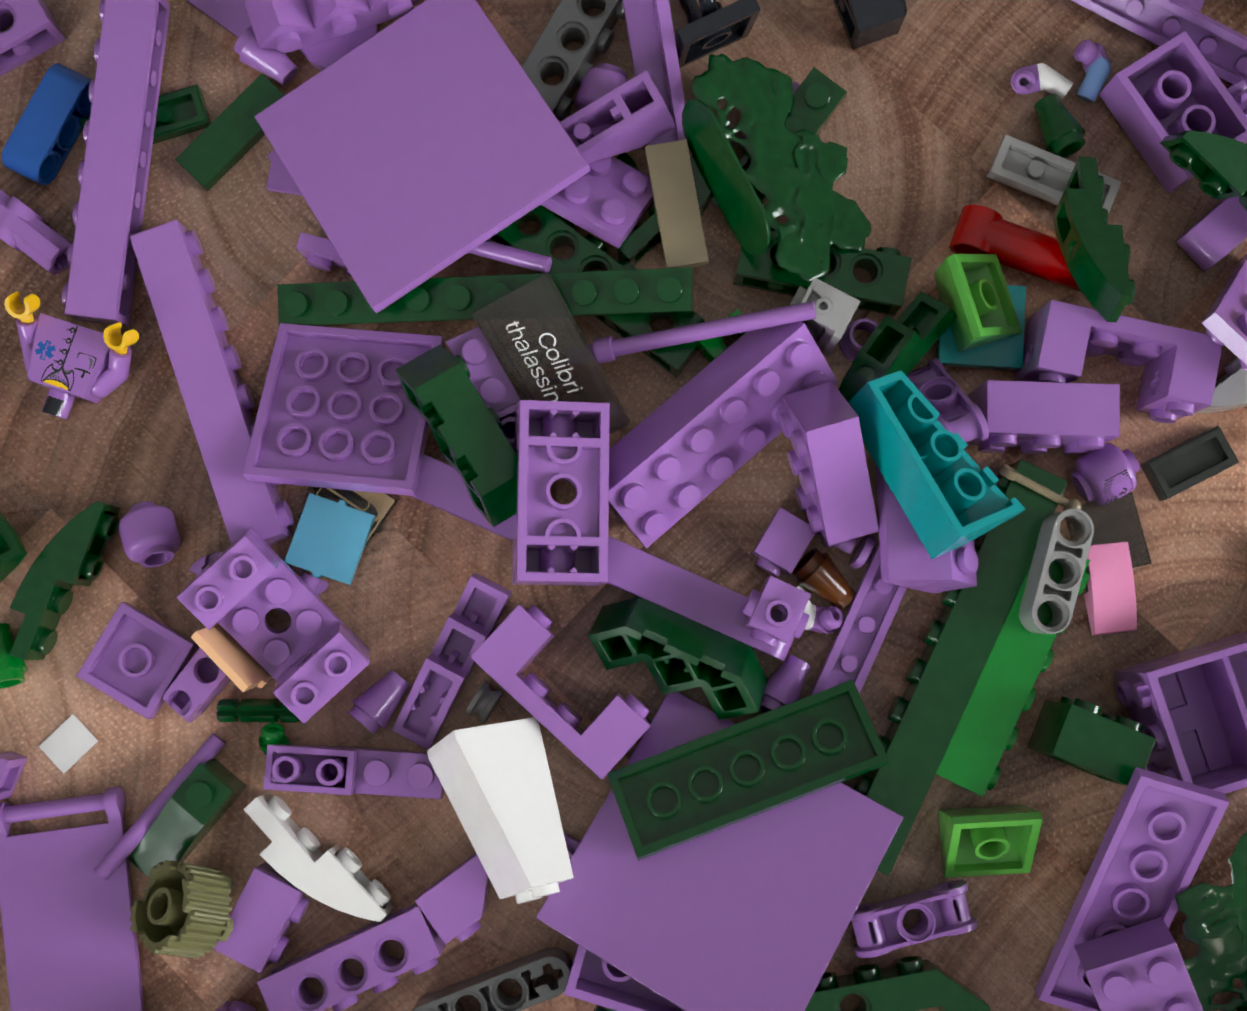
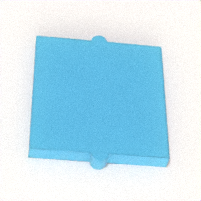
M309 493L284 562L311 571L315 578L325 576L351 585L376 516L349 507L348 503L344 500H340L337 503Z

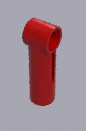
M971 204L965 205L962 208L949 246L952 252L955 254H997L999 263L1004 266L1082 292L1066 265L1057 238L1003 220V217L998 212L985 206Z

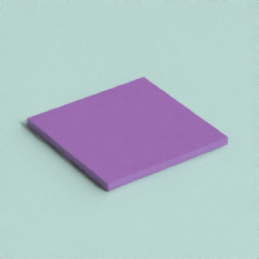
M476 0L424 1L254 116L365 299L376 313L591 171L580 151Z
M678 692L670 693L666 696L626 766L735 724L727 719L719 720L715 712ZM838 783L638 861L613 790H611L570 859L574 878L558 884L560 892L548 896L536 918L684 1011H805L904 817L843 783Z

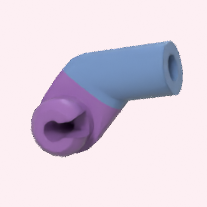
M1084 40L1077 45L1074 51L1075 60L1082 62V67L1086 73L1076 96L1086 102L1095 103L1110 74L1111 63L1105 48L1100 43Z

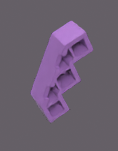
M246 0L244 3L259 48L277 49L279 52L288 53L402 17L411 11L419 0Z

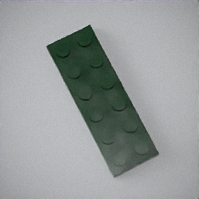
M850 680L609 772L607 776L637 859L640 861L888 765L889 759L854 681Z

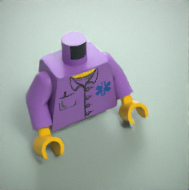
M16 291L5 299L4 305L8 314L17 318L16 325L25 368L28 371V380L49 388L42 412L67 420L75 397L97 404L101 401L102 397H107L128 380L132 354L130 347L139 339V333L136 330L126 331L122 336L121 322L105 328L104 333L42 313H40L38 318L33 315V312L40 307L41 301L39 297L32 293L24 298V306L20 301L19 292Z

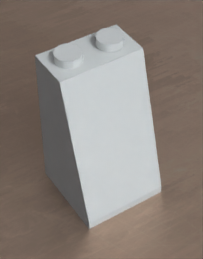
M535 717L454 730L427 750L429 761L499 899L515 896L517 904L543 898V896L560 892L558 884L574 878L540 725Z

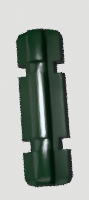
M221 699L217 703L216 714L219 722H238L239 719L241 722L275 723L279 719L281 723L300 721L282 702H279V699H242L241 702H239V699Z

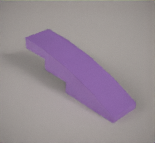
M477 573L470 577L454 612L448 617L432 653L426 658L392 731L426 749L432 747L476 665V662L470 657L492 634L512 591Z

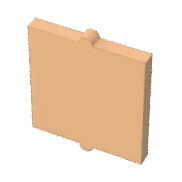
M220 624L214 625L209 630L205 627L196 631L191 636L195 643L242 692L256 686L263 688L269 680L274 679Z

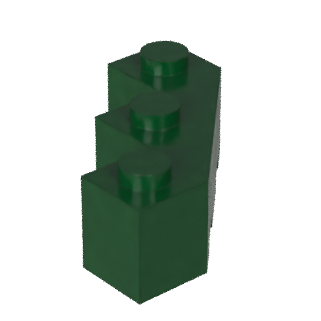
M438 345L395 369L409 403L428 422L441 454L460 473L474 507L493 527L517 514L518 456L502 432L503 425L500 418L491 407L487 408L470 381L471 375L463 359L459 355L453 357L441 345Z
M641 597L602 606L588 637L606 670L645 661L662 695L702 687L719 720L759 712L768 679L751 646Z

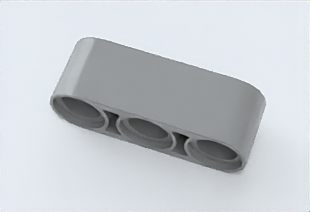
M1071 508L1051 514L1042 523L1019 609L1021 624L1027 631L1033 634H1056L1062 632L1068 627L1072 619L1094 534L1092 519L1086 512L1080 509ZM1063 519L1069 521L1074 528V536L1070 541L1064 539L1060 533V524ZM1052 561L1058 562L1063 569V578L1058 584L1050 578L1048 573ZM1043 602L1052 611V620L1047 626H1044L1037 616L1038 608Z

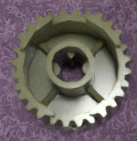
M170 860L158 862L157 866L151 867L148 878L153 880H148V888L143 889L144 897L140 900H135L134 906L130 908L132 916L129 918V921L132 922L130 931L140 934L139 939L144 940L142 945L147 947L148 951L154 954L197 958L203 957L204 953L211 952V947H216L217 942L228 940L233 931L234 923L232 917L228 915V912L232 911V907L229 906V903L232 901V897H229L232 878L226 872L216 870L215 868Z

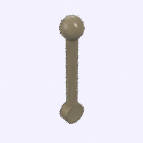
M1004 464L999 471L1007 479L1015 480L1062 505L1064 510L1071 508L1081 510L1082 508L1081 502L1078 499H1067L1023 476L1008 465Z

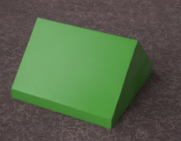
M953 254L946 257L933 275L942 303L951 307L957 316L950 324L959 352L1023 333L997 254Z
M1023 804L938 809L944 878L1030 873L1043 820L1041 812Z

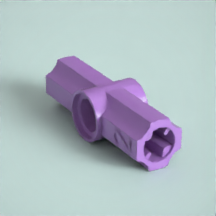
M0 189V239L17 251H23L53 275L67 270L69 267L67 251L71 242L44 223V218L15 196L10 197Z

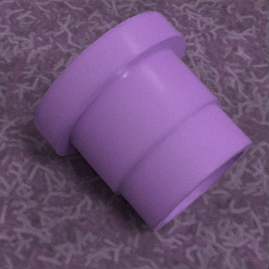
M867 318L849 323L839 341V348L842 354L848 360L854 361L863 346L856 343L853 338V331L861 329L871 335L878 324Z

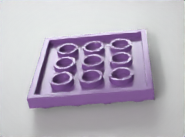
M280 323L242 472L243 476L247 481L416 496L429 424L409 403L395 369L438 345L445 349L443 336Z

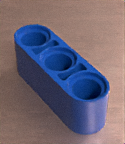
M60 63L53 64L45 73L5 144L2 152L3 165L40 185L50 184L58 175L83 130L80 120L90 117L92 104L89 99V84L92 79Z

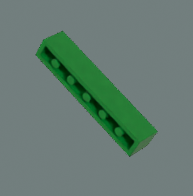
M1088 559L1078 595L1082 593L1089 579V573L1085 572L1090 562ZM1052 561L1048 573L1050 578L1058 584L1063 578V569L1058 562ZM1030 567L936 772V775L982 797L986 790L990 791L996 785L1001 773V768L997 765L1004 750L1009 751L1017 739L1019 729L1015 726L1021 712L1028 711L1035 699L1036 689L1033 686L1039 673H1044L1052 662L1054 650L1050 648L1056 635L1062 634L1065 631L1063 630L1056 634H1033L1027 631L1021 624L1019 609ZM1043 602L1038 608L1037 616L1044 626L1051 622L1052 611Z

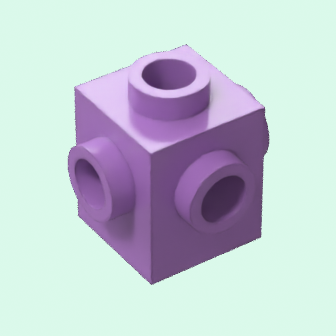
M773 576L767 577L760 592L754 589L751 591L742 611L743 614L749 616L745 625L754 629L751 637L772 647H776L778 640L783 643H790L792 636L799 639L809 620L810 615L804 613L811 594ZM773 606L778 607L781 611V618L778 622L774 621L770 616V610Z

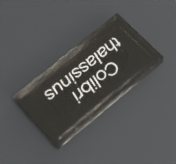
M549 272L540 275L472 313L521 400L610 403L609 434L629 425L630 419Z

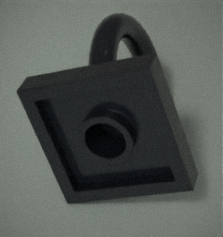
M679 0L688 18V25L677 29L675 34L679 67L688 65L747 37L761 10L757 0H739L724 8L716 0H698L699 4L697 0Z

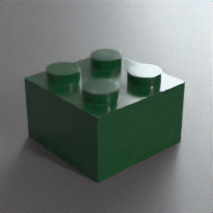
M1062 696L1060 702L1044 701L1027 748L1103 780L1127 787L1136 767L1145 770L1156 739L1141 733L1144 725L1119 715L1113 717L1102 713L1100 716L1101 707L1082 699L1075 698L1073 700Z

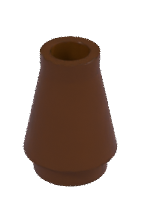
M817 548L808 552L793 570V574L798 577V584L840 610L846 607L856 595V591L849 586L828 553L822 554Z

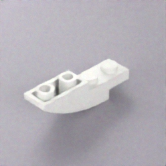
M269 793L256 797L243 809L272 841L259 855L296 888L338 911L381 922L394 908L389 902L391 895L379 881L374 879L371 882L360 870L362 863L354 852L347 847L341 849L336 844L323 854L318 849L321 844L317 837L305 827L300 829L289 817L292 815L291 809L280 797L276 795L271 797Z

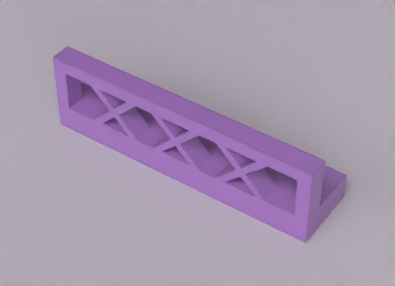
M622 0L634 76L636 77L647 70L665 101L675 124L673 129L647 143L646 146L684 140L682 111L685 99L669 0Z

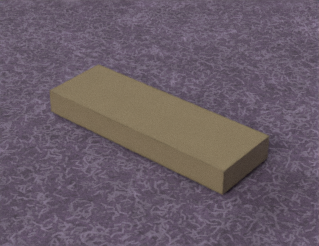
M687 139L645 146V155L666 268H694L708 265L709 259Z

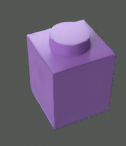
M780 507L775 512L751 555L758 558L755 565L774 577H778L780 572L786 576L791 574L815 535L811 526Z

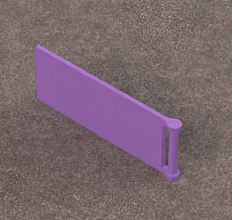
M120 786L106 788L104 793L11 806L8 802L0 803V908L11 1011H145L137 934L134 931H130L132 922L129 921V918L132 916L130 908L134 906L129 856L108 880L102 879L93 870L126 833L124 817L126 797L123 788ZM102 810L106 811L109 821L107 823L10 836L11 823Z

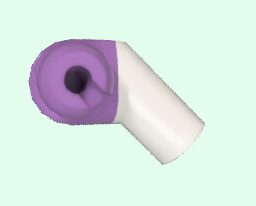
M1044 63L1022 67L1016 70L1011 78L1012 89L1018 94L1025 95L1045 90L1050 94H1056L1060 101L1074 84Z
M801 585L797 587V588H799V589H801V590L804 591V589H803V587H802ZM809 600L805 607L804 613L810 615L805 630L830 634L840 628L844 622L842 611L835 606L824 607L814 605Z

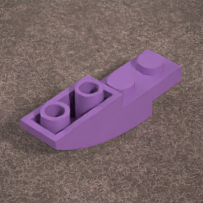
M483 324L446 342L453 357L459 355L465 362L471 375L470 381L487 408L491 407L500 418L503 425L502 432L514 449L515 411L520 398L486 325Z
M267 745L264 790L352 795L356 793L430 799L443 798L444 788L426 752L349 746Z

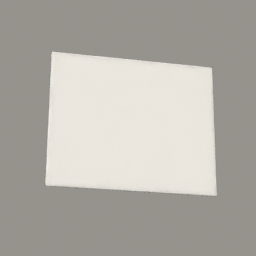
M72 714L38 747L65 774L98 740Z

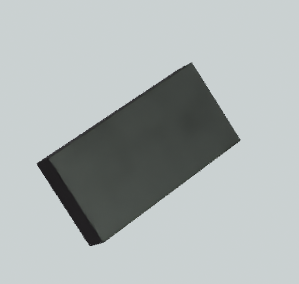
M1216 426L1140 464L1159 501H1164L1239 463L1221 428Z

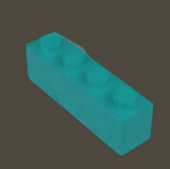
M901 370L867 382L848 402L859 416L864 445L931 559L969 543L1025 510L1024 506L1015 497L1009 500L995 485L999 479L988 466L982 470L964 450L968 444L957 432L953 434L942 426L937 420L940 413Z

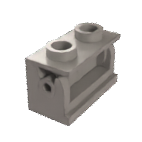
M814 277L808 290L802 286L799 287L790 305L814 301L816 319L802 322L807 326L817 346L823 350L822 354L829 357L842 338L861 301Z

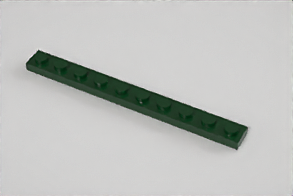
M692 268L429 278L378 313L370 307L355 281L277 284L279 325L284 323L334 326L693 312Z

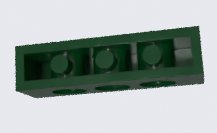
M770 227V244L763 254L759 256L749 254L741 246L733 285L795 296L800 286L808 290L812 281L805 282L799 273H790L788 270L772 262L770 255L777 251L779 242L775 229ZM831 244L830 266L832 273L822 275L817 279L861 301L857 309L895 316L903 305L911 257L901 256L900 251L889 247H879L876 250L863 248L862 251L844 250L835 244ZM864 268L868 270L872 276V282H859L853 275V269Z

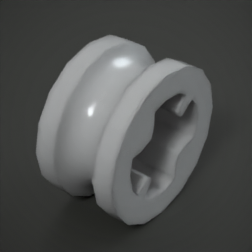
M484 681L470 702L465 714L468 716L476 714L479 717V722L484 725L504 692L500 689L497 691L491 690L490 683Z

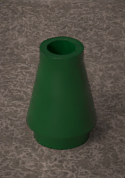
M1056 94L1045 96L1034 105L1046 151L1066 158L1078 152L1085 145L1086 141L1083 137L1085 129L1064 107Z

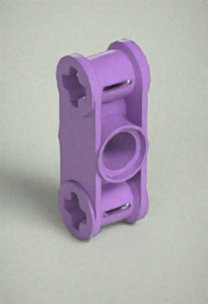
M938 358L930 359L927 366L911 371L907 375L909 380L940 413L937 420L947 431L953 434L957 432L966 443L974 439L978 441L988 439V425L981 409L962 391L957 382L946 372Z
M966 881L944 882L919 892L881 902L859 905L851 919L858 944L855 947L856 957H877L902 947L944 936L964 934L976 929L978 923L976 918L971 917L965 892L968 890ZM911 909H918L920 912L919 922L916 926L905 929L902 921L904 915Z

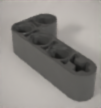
M545 948L427 994L418 1000L412 1011H466L460 1005L459 1000L463 995H472L479 1000L481 1009L478 1011H521L562 994L566 989L572 961L568 953L561 948ZM550 963L554 970L560 969L558 979L553 980L551 974L542 975L546 964ZM537 978L535 987L533 989L532 979ZM504 979H515L520 983L522 993L518 996H507L501 990L500 982Z

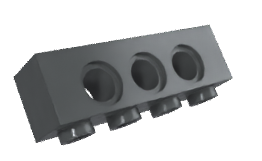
M561 0L522 65V69L558 121H562L569 116L574 104L573 95L588 70L594 67L592 63L598 53L604 54L611 45L615 33L613 28L619 18L625 20L622 0ZM591 8H598L603 11L598 16L585 14ZM570 42H579L583 45L576 51L564 48ZM552 75L563 78L557 85H547L544 83V80Z

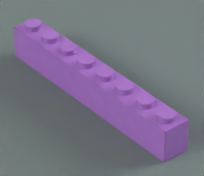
M166 0L100 1L101 37L95 41L94 57L97 63L95 79H92L89 84V99L92 106L90 120H86L83 128L86 152L85 159L80 162L78 167V180L81 185L80 198L74 204L72 213L73 222L76 226L74 242L70 243L67 251V261L70 266L69 282L64 285L62 290L64 314L80 321L112 325L121 322L122 326L130 325L138 261L129 236L142 232L154 138L153 133L156 123L171 7Z
M174 220L129 236L231 544L250 527L268 545L293 537L290 525L294 524L292 511L286 501L281 502L276 487L281 484L247 481L242 474L255 424L250 408L255 407V403L247 384H241L237 372L238 369L242 368L241 360L235 347L228 345L224 331L229 330V325L221 307H216L211 293L216 292V286L209 270L202 268L198 255L203 254V248L194 230L189 231L178 220Z

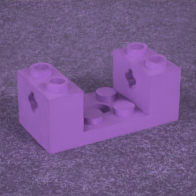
M1051 300L1026 321L1023 368L1016 371L1014 381L1071 383L1081 377L1085 356L1100 357L1102 354L1118 357L1117 361L1121 364L1130 366L1144 365L1136 411L1150 414L1149 419L1155 422L1175 423L1176 420L1182 417L1192 416L1194 412L1211 406L1223 346L1215 343L1208 334L1120 315L1116 323L1107 322L1096 309Z
M519 401L515 411L514 451L518 455L517 527L516 538L513 540L512 584L599 586L608 583L610 403ZM557 480L569 481L575 489L574 500L569 504L555 502L550 493L552 483Z
M251 527L193 578L176 597L208 630L218 622L276 680L273 694L303 724L370 664V649ZM275 608L286 610L291 617L290 625L283 630L272 629L266 622V614L270 610Z
M518 605L470 658L600 779H603L650 727V721L646 718L649 709L632 693H629L624 698L618 692L585 730L581 728L578 724L583 718L566 702L558 706L547 696L551 689L534 673H529L527 676L522 673L552 641L556 634L550 630L554 622L541 609L534 605L529 609Z

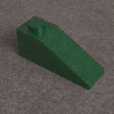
M216 759L199 763L170 797L128 860L146 876L151 872V867L157 866L158 862H164V860L184 862L247 785Z

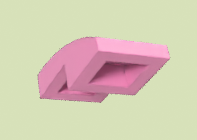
M1128 542L1091 545L1087 557L1090 562L1085 571L1089 573L1087 582L1089 591L1084 594L1092 636L1136 631V593Z

